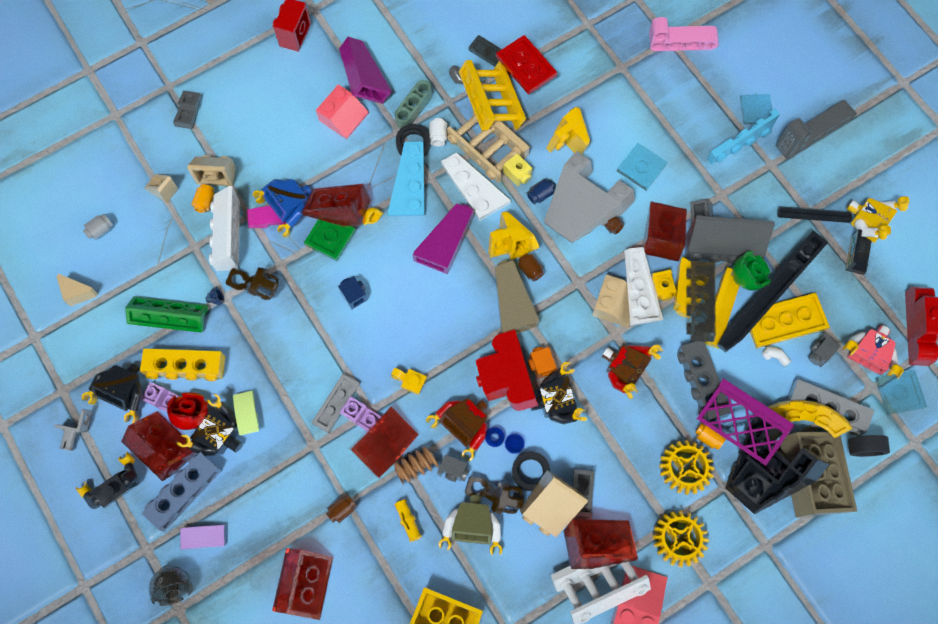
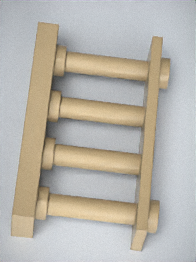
M473 110V116L457 131H454L450 126L447 128V139L451 144H456L477 163L491 180L494 179L499 183L501 181L500 171L503 169L504 164L517 153L525 159L529 156L530 147L501 121H494L488 131H481L468 143L461 136L478 122ZM490 133L498 136V140L483 154L474 149ZM503 144L508 145L512 151L493 166L487 159Z

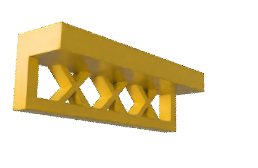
M728 267L721 276L701 338L706 345L719 349L717 344L727 327L739 289V285L735 283L731 275L732 269Z

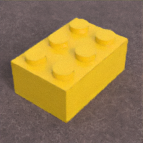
M424 587L410 624H479L483 611Z

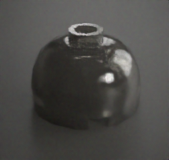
M175 566L160 568L151 577L148 586L150 600L153 604L159 602L160 606L172 605L184 600L181 596L186 593L189 596L193 590L188 573L184 569Z

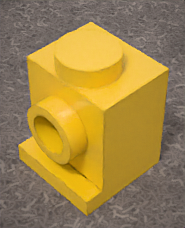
M671 270L652 274L658 300L669 301L673 299L677 292Z

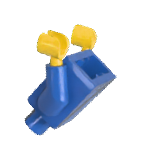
M274 179L264 186L262 191L256 190L253 192V197L257 198L255 200L257 204H263L266 200L282 223L286 222L285 225L282 224L277 228L279 233L286 229V232L282 235L284 238L290 235L289 228L294 227L306 210L307 196L311 195V189L308 185L299 187L293 179Z

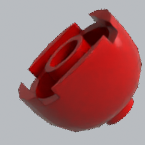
M182 393V396L178 398L175 395L168 401L166 406L169 421L173 426L181 430L196 429L208 414V402L204 400L202 395L197 393Z

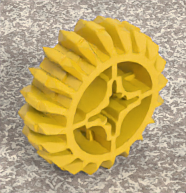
M685 440L684 444L681 441H677L676 446L671 444L669 446L670 450H664L666 456H661L660 458L664 463L660 464L659 468L665 469V471L660 473V476H667L664 483L666 484L670 481L672 484L669 488L672 490L676 486L678 494L681 493L682 489H684L685 495H688L690 490L693 494L697 493V489L703 491L705 489L704 485L708 486L710 484L708 479L713 478V474L710 472L715 467L709 466L713 459H707L706 457L710 453L708 451L703 453L704 446L702 445L696 448V442H693L690 446L688 440ZM685 452L692 454V456L685 459L681 456L678 457L676 454ZM697 459L699 460V462H700V464H701V468H702L701 474L699 473L700 470H698V469L696 468V461H697ZM672 461L674 462V465H675V466L677 467V469H678V473H677L676 476L674 475V473H673V471H672V467H671V462H672ZM691 461V463L689 464V470L685 471L682 474V472L684 471L683 468L685 467L683 465H686ZM684 476H689L692 479H697L698 481L694 483L682 482L681 480Z
M682 510L678 512V517L675 511L670 512V517L665 514L663 516L664 521H657L660 527H654L653 529L659 533V535L652 536V539L659 541L653 544V546H660L661 548L657 554H665L662 559L663 561L671 558L670 565L672 566L676 563V560L678 567H683V563L687 567L691 566V561L697 563V556L703 558L704 554L702 551L708 549L707 546L703 545V543L709 542L708 538H703V535L707 534L708 531H701L700 528L704 526V523L697 524V516L691 520L690 512L685 517ZM680 522L686 524V527L678 530L669 525ZM692 530L696 537L695 546L693 545L694 543L690 539V533ZM666 531L672 540L670 548H668L665 541ZM685 533V534L683 535V536H684V539H682V540H685V542L683 541V542L677 544V542H678L677 539H678V538H677L676 536H679V535ZM679 547L691 551L689 555L685 556L675 554L674 552Z

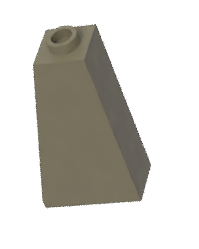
M505 260L495 266V279L501 333L515 329L516 333L519 334L538 327L539 318L514 261Z

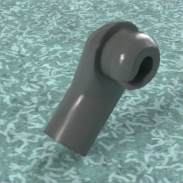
M453 65L449 69L450 77L454 83L463 84L459 74V67Z

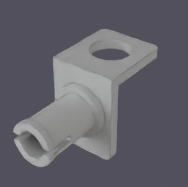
M81 410L77 427L61 424L54 425V427L61 428L64 431L59 449L73 451L76 433H87L92 410Z

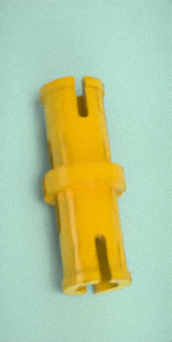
M406 499L398 501L394 506L401 519L400 524L404 526L409 541L414 542L422 537L415 523L416 517L412 515Z

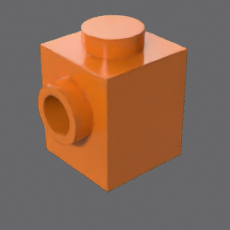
M538 347L532 350L528 365L531 371L534 370L537 379L549 376V374L557 370L549 347Z

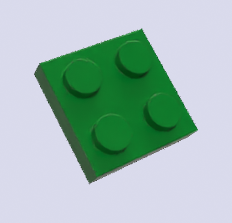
M322 212L304 244L338 261L356 230L354 227Z

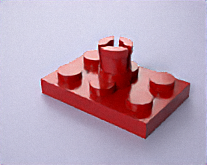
M525 35L496 53V58L528 95L557 76V71Z

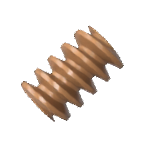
M425 446L422 447L423 453L418 450L415 451L416 457L408 454L409 461L401 458L402 465L396 461L394 462V469L403 486L404 479L408 483L411 482V475L418 479V472L425 475V468L432 471V464L437 468L439 467L433 453Z

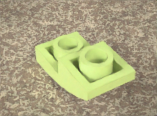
M253 391L233 395L239 435L259 431L258 414L255 408Z

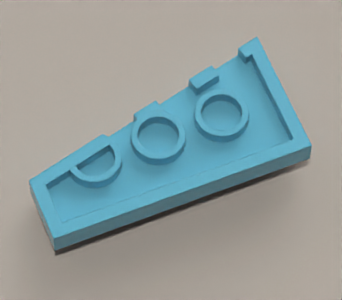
M423 141L404 143L387 216H424Z

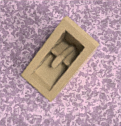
M155 174L144 187L166 203L178 190L170 176Z
M61 274L57 275L63 300L69 306L97 297L98 293L92 287Z

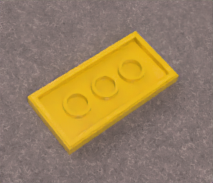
M812 293L775 303L753 327L750 335L755 348L758 349L828 330L830 326L817 294Z

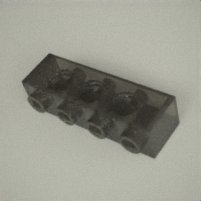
M691 261L690 268L686 269V280H690V286H686V298H690V304H686V316H690V323H686V335H690V341L714 342L716 336L715 262ZM696 281H703L705 285L699 286L696 284ZM696 299H703L705 303L699 304L696 302ZM702 317L705 319V322L700 323L695 318Z

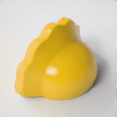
M371 207L362 215L361 221L364 225L368 223L374 224L383 215V211Z

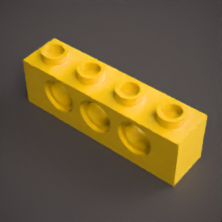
M143 349L140 372L148 379L166 377L169 380H177L178 377H182L190 381H196L197 378H205L204 380L216 381L217 379H223L225 356L221 351ZM167 361L166 367L160 369V365ZM183 362H187L185 368L179 369V366ZM206 363L204 369L198 370L200 364Z

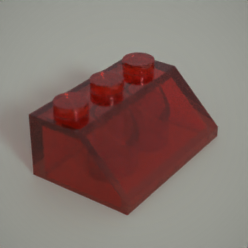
M158 411L128 425L121 440L161 481L176 474L195 455V452L189 450L188 447L177 445V442L182 445L185 444V437L180 436L182 434Z
M286 548L272 611L320 620L333 557L301 549Z

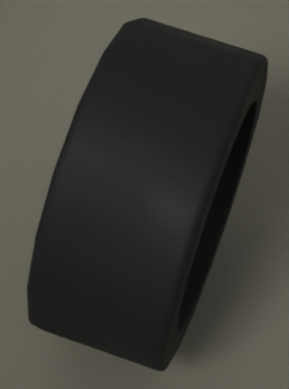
M417 124L403 126L396 135V148L399 155H402L403 139L408 135L416 134L424 140L425 157L430 149V136L427 130Z
M866 435L848 439L849 454L851 456L870 457L890 453L888 436Z
M530 451L520 454L515 459L512 467V478L515 484L526 491H533L539 481L528 483L521 479L519 468L524 461H537L543 470L542 477L547 470L550 471L547 459L540 453Z

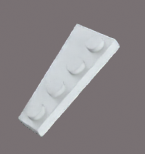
M458 153L441 161V165L467 204L474 210V214L479 221L511 204L509 198Z
M638 247L625 250L630 325L634 326L664 320L644 248Z

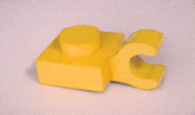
M394 368L391 373V378L403 382L401 388L417 395L420 394L427 379V376L411 369L406 374Z

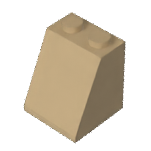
M547 470L520 509V512L524 515L522 519L531 525L536 523L540 526L539 530L547 536L552 534L557 537L586 505L588 500L578 490Z

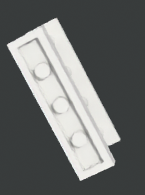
M625 540L551 575L556 591L565 590L574 607V610L570 611L574 624L586 623L590 618L636 596H642L651 590L648 576L645 575L639 578L629 563L628 559L631 558V554ZM618 563L622 565L631 580L630 583L622 587L619 586L609 569ZM602 572L612 589V592L603 596L600 595L591 579V576ZM581 581L584 582L593 598V601L584 605L581 604L572 588V585Z

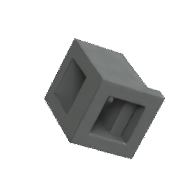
M825 333L810 349L813 353L809 356V360L814 365L822 367L841 345Z
M445 454L437 471V476L442 477V474H445V478L452 482H456V480L465 482L469 473L467 463Z

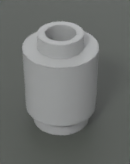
M105 214L97 215L83 225L85 227L83 232L89 239L94 238L96 240L108 232L113 225Z

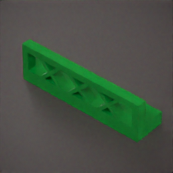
M135 296L125 307L127 324L202 333L204 330V316L208 311V305Z

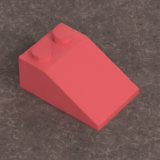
M632 566L639 578L645 575L648 576L651 590L642 596H636L615 606L611 624H659L668 577ZM626 572L621 587L631 582Z

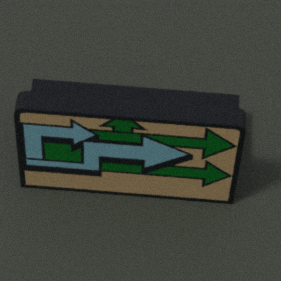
M858 229L851 236L845 271L864 275L867 273L872 241L867 237L861 236L862 230Z

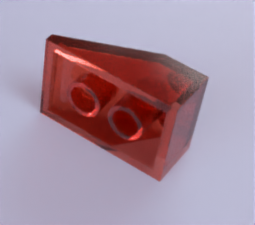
M364 184L315 188L302 214L340 226H357L361 224L371 200Z
M650 202L642 245L646 255L679 262L685 247L687 209Z
M390 407L349 450L375 477L380 478L419 434Z
M572 519L563 530L571 569H594L636 561L638 559L629 520Z

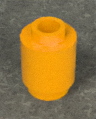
M201 184L196 189L191 203L195 211L204 213L210 210L211 202L214 199V188Z
M702 423L699 424L695 431L697 434L696 439L712 449L719 450L726 440Z

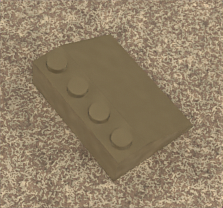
M796 432L787 435L781 444L782 453L791 461L794 460L803 447L814 452L829 464L815 483L791 495L796 518L857 512L841 435L836 438L829 432Z

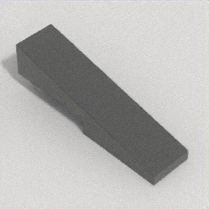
M573 468L572 487L578 490L588 502L570 521L568 552L589 554L594 470Z

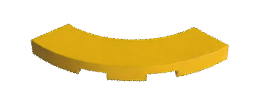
M791 400L779 402L768 407L790 422L801 420L814 422L816 425L827 430L834 438L852 429V425L841 414L820 403Z

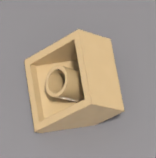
M208 155L195 156L188 164L187 169L198 185L233 186L236 166L232 158L226 156L216 158Z
M606 274L592 316L628 328L630 325L627 282Z

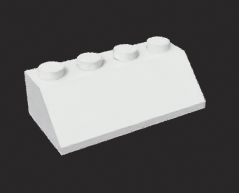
M228 186L214 194V201L211 202L213 219H210V227L213 230V236H210L212 254H209V262L216 271H230L232 268L239 270L240 201L233 187Z

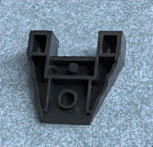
M755 417L751 422L752 430L764 428L761 418ZM766 422V427H771V426H772V425H770L769 423ZM776 428L767 430L769 441H776L782 433ZM765 430L753 432L755 444L767 442ZM746 433L743 446L752 445L751 434ZM768 445L756 446L757 455L765 460L770 453ZM753 447L748 448L749 450L754 452ZM803 447L793 461L777 450L766 466L742 449H739L738 461L736 465H733L725 489L753 514H756L815 483L829 464L814 452Z

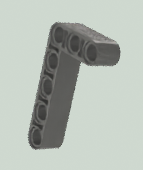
M843 100L806 124L801 118H797L786 127L776 147L789 160L849 122L857 113L846 100Z

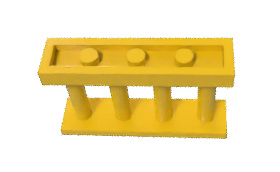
M465 60L459 70V74L481 131H488L494 121H512L515 130H518L526 120V117L506 68L499 61L493 70H476L472 60ZM479 77H494L496 84H482ZM484 91H500L503 99H488ZM490 106H506L508 113L494 114Z

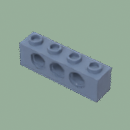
M201 452L192 456L184 470H179L175 474L174 480L159 491L158 497L145 505V510L142 514L158 530L165 532L222 472ZM195 471H199V477L196 480H192V474ZM184 486V493L178 496V488ZM166 501H169V502H170V507H169V509L166 510V511H163V509H162L163 504H164Z

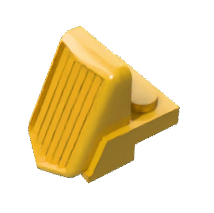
M573 107L560 121L546 147L550 153L555 149L559 151L565 144L573 153L578 151L583 154L587 149L590 138L579 107Z
M501 212L499 229L490 232L488 247L490 258L508 254L510 260L537 250L539 244L535 235L509 212Z

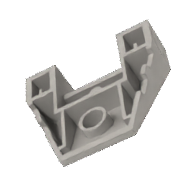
M578 151L564 164L544 220L547 226L570 243L591 233L599 225H605L613 217L622 215L635 202L634 190L620 180L607 193L587 180L593 172L591 160Z

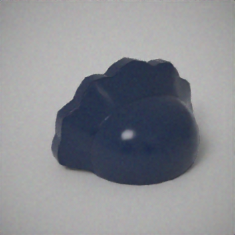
M217 286L212 288L205 297L207 303L212 302L215 305H220L224 302L223 294Z

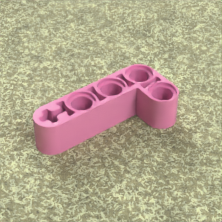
M665 17L655 18L650 26V49L653 51L712 50L719 46L718 33L715 26L668 27V20Z

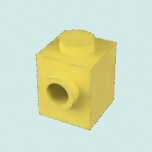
M517 153L504 164L503 173L519 187L522 183L526 184L531 179L532 167Z

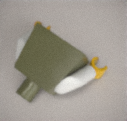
M471 495L469 503H460L459 508L454 509L446 518L442 533L444 538L439 542L440 549L442 548L443 541H447L449 544L447 550L452 547L451 541L488 545L492 541L493 544L489 548L491 555H493L492 549L495 546L499 547V555L502 553V547L499 545V541H501L500 523L495 514L490 512L489 506L481 504L480 496Z

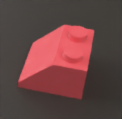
M339 84L316 109L318 120L345 139H348L369 114L359 100Z

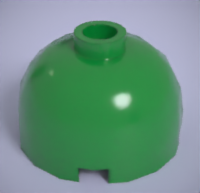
M748 251L741 255L735 261L732 269L735 283L748 291L761 289L771 281V279L768 280L770 269L760 255H753V251Z

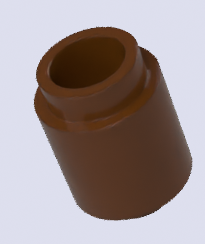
M526 253L519 258L518 267L529 280L531 279L535 282L545 274L544 267L533 254L528 255Z
M348 494L341 495L327 507L328 512L326 515L333 523L335 521L341 523L354 512L353 509L357 505Z

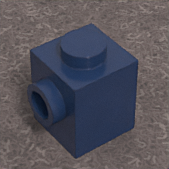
M354 276L344 279L338 285L341 295L351 310L368 301L364 292L366 290L361 280L357 281Z

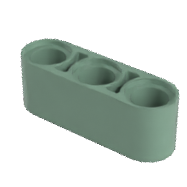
M418 81L396 109L395 121L399 129L408 124H413L431 100V84L428 81Z

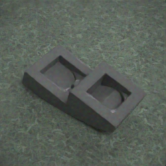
M183 90L177 103L179 109L173 121L175 127L193 128L199 109L200 93Z

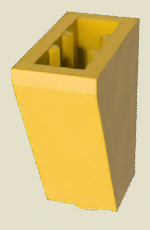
M682 257L677 266L675 283L677 292L674 296L673 309L679 316L690 319L716 276Z

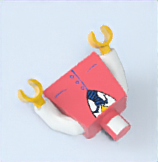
M879 326L877 332L872 329L866 333L860 332L850 337L848 342L842 347L843 350L846 348L850 350L847 358L880 376L889 369L887 375L895 374L897 379H899L904 372V369L898 363L897 350L895 349L896 343L887 338L890 329L886 326Z

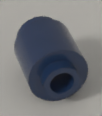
M542 179L530 187L526 194L534 205L536 203L540 204L554 194L555 187L550 180Z

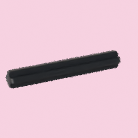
M779 207L777 209V217L843 223H850L852 221V213L845 211Z

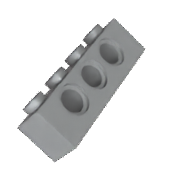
M799 379L792 384L787 401H806V398H810L813 402L829 406L844 418V413H847L851 417V421L848 422L852 425V429L847 431L850 435L861 436L868 431L874 410Z

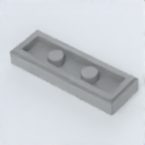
M343 373L313 419L312 424L329 434L341 416L339 412L350 396L353 397L360 383Z

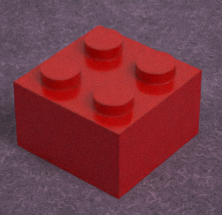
M285 0L280 5L279 15L273 21V29L280 47L297 52L300 51L311 25L306 3L297 0Z

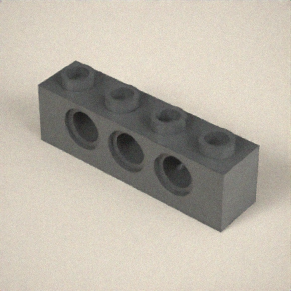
M704 340L683 345L677 353L678 361L680 364H683L685 369L684 377L687 382H690L692 387L691 395L694 400H697L699 405V414L708 403L705 397H712L720 384ZM691 361H697L700 367H694ZM698 378H703L707 385H701ZM720 392L716 398L717 407L729 405L726 396ZM730 407L718 409L720 419L731 414ZM716 410L707 411L703 419L708 422L718 420Z

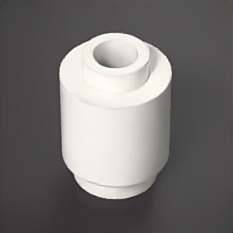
M435 118L429 123L430 144L432 146L441 147L447 141V122L441 118Z

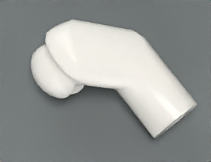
M769 346L762 352V356L766 360L772 357L777 358L783 367L792 362L780 348Z

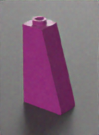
M348 36L339 50L352 96L383 104L391 94L390 87L364 42Z
M456 203L413 252V261L448 275L474 218V210L468 205Z

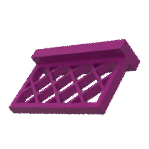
M724 378L696 418L765 466L794 427L793 423ZM720 392L728 397L729 405L717 407L716 398ZM731 399L734 400V401L737 402V403L732 404V403H731ZM743 406L747 416L734 418L732 407ZM730 407L732 419L720 421L718 409ZM716 410L718 421L709 423L703 419L707 411ZM748 410L755 415H749ZM750 418H761L764 428L752 430ZM747 419L750 430L737 432L735 421ZM733 421L735 433H724L721 423ZM766 422L769 423V424L772 425V426H771V427H766ZM714 424H719V429ZM776 428L783 433L779 440L769 441L767 430ZM765 430L767 442L755 444L753 432ZM750 433L753 444L743 446L739 442L738 435ZM736 435L737 441L731 438L730 436ZM776 443L773 449L771 450L770 444ZM768 445L770 453L765 460L757 455L756 446ZM753 447L754 452H752L748 448Z

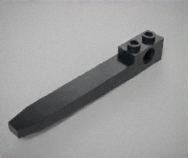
M813 230L771 277L770 283L755 295L725 329L717 346L726 353L740 343L829 242Z

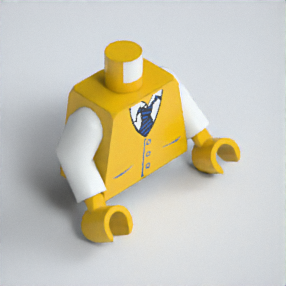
M907 196L898 198V202H883L868 198L862 206L853 200L847 208L848 211L856 215L851 225L857 230L861 229V236L867 237L873 243L878 238L884 240L887 238V235L891 234V227L888 224L896 214V209L906 211L910 201Z

